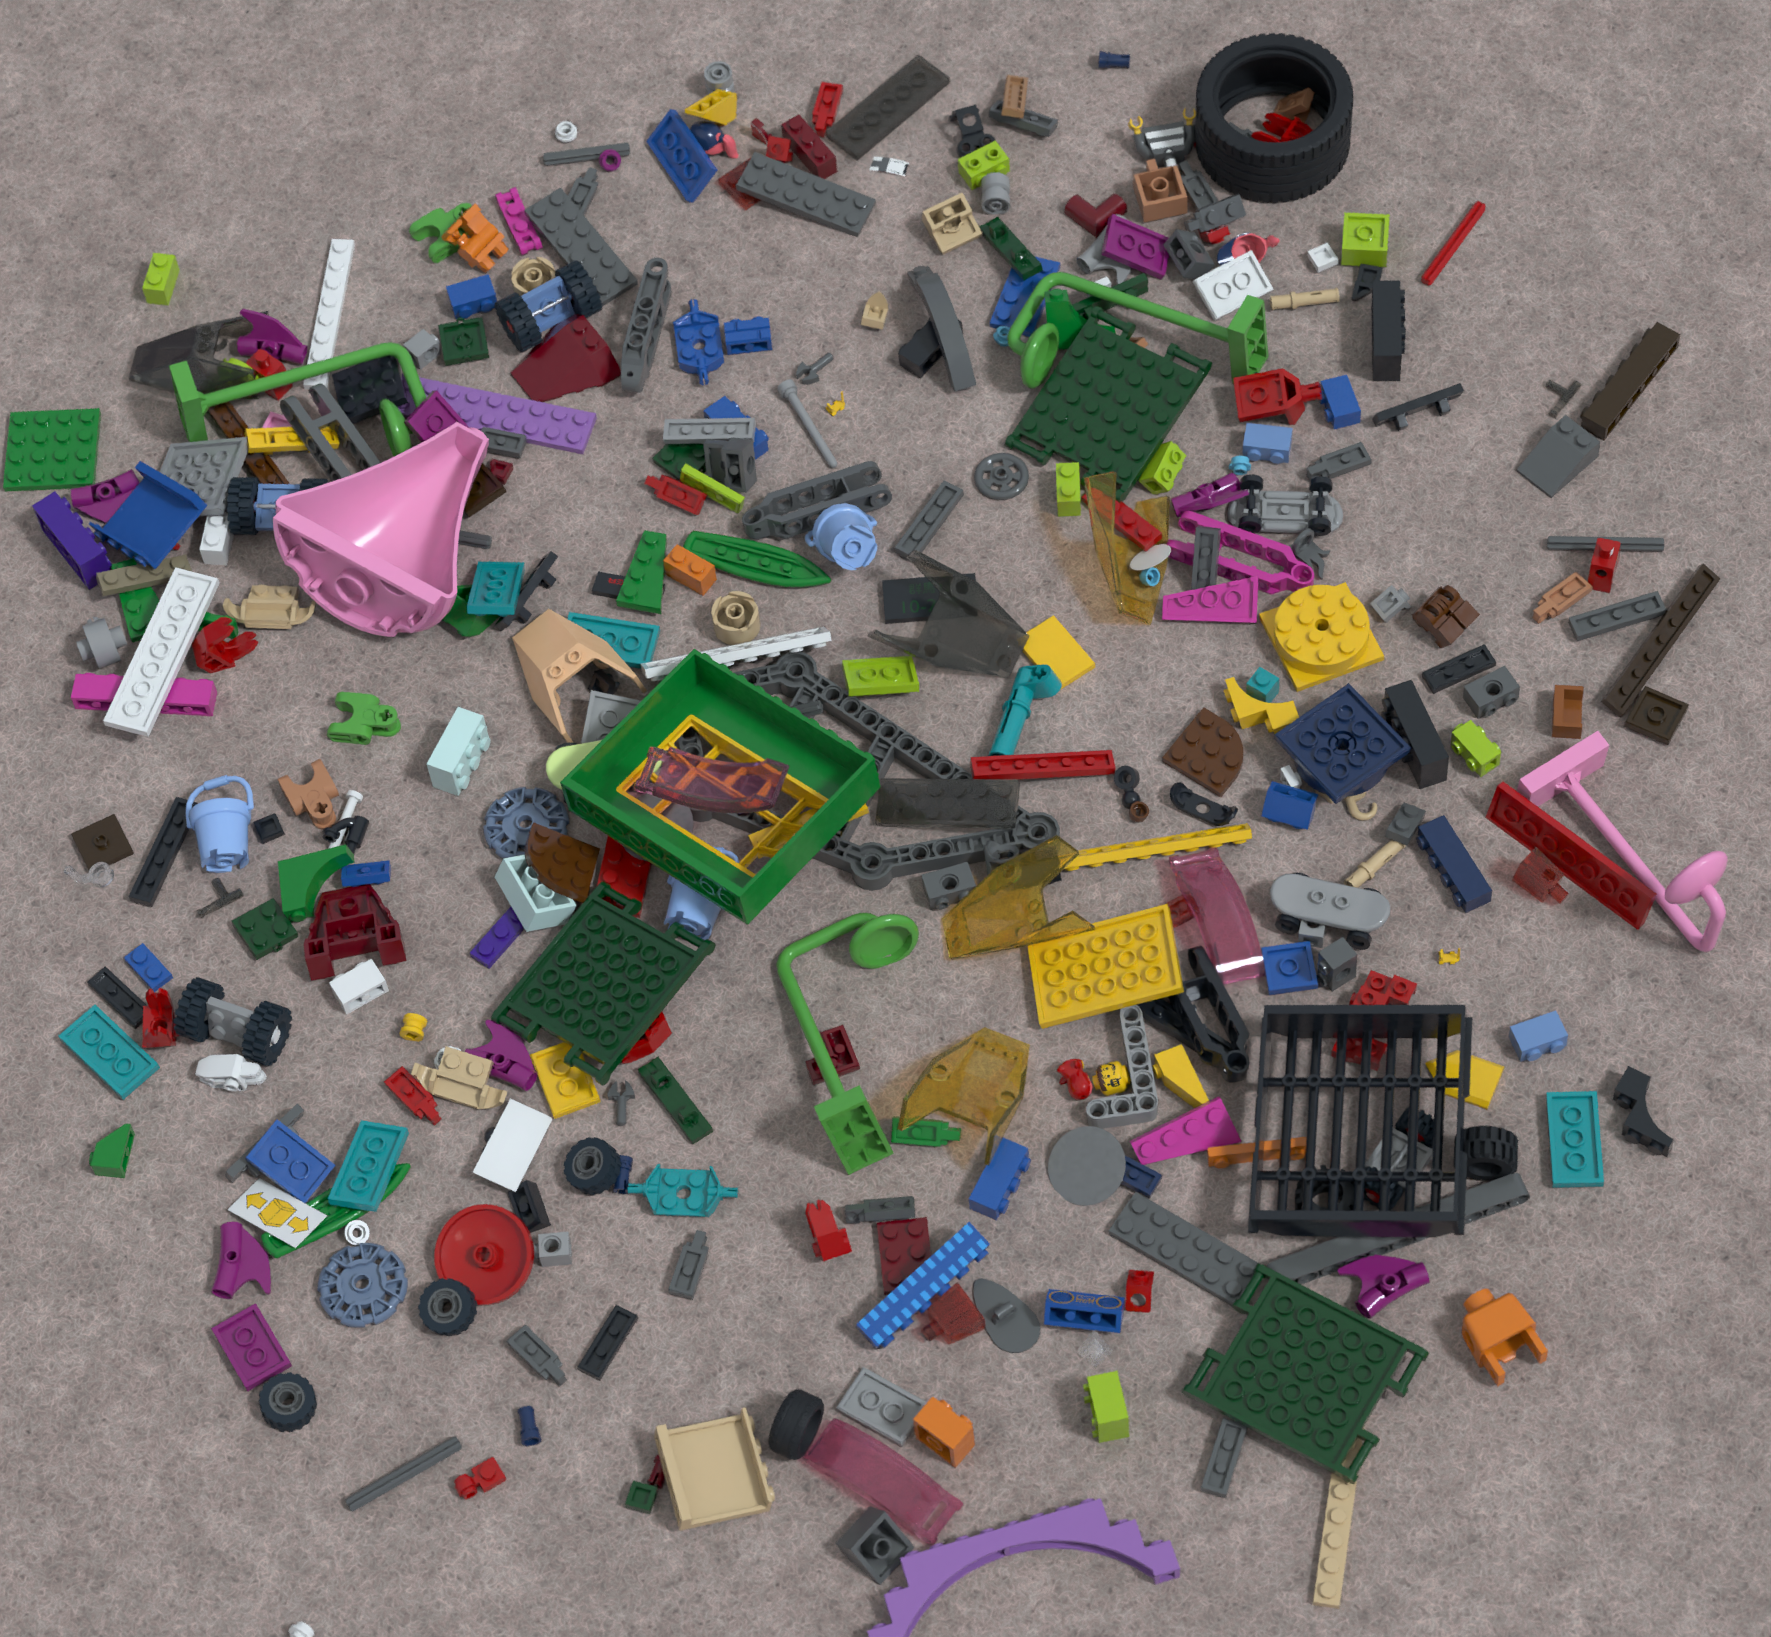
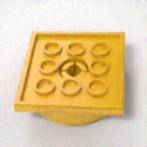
M1346 582L1337 586L1312 585L1301 588L1289 595L1279 607L1259 614V619L1297 692L1384 660V654L1370 629L1368 613L1360 600L1351 593Z

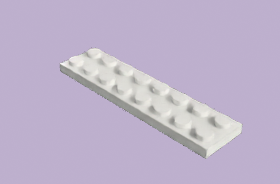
M179 568L174 569L103 720L105 726L149 737L220 584L218 578Z
M823 626L701 651V653L708 654L712 660L719 664L722 663L730 666L734 665L735 660L743 659V662L757 660V656L760 655L775 657L780 655V651L799 652L803 650L804 646L812 645V648L826 646V642L832 640L830 631ZM688 654L640 664L642 673L646 678H651V681L662 680L665 678L664 675L669 674Z

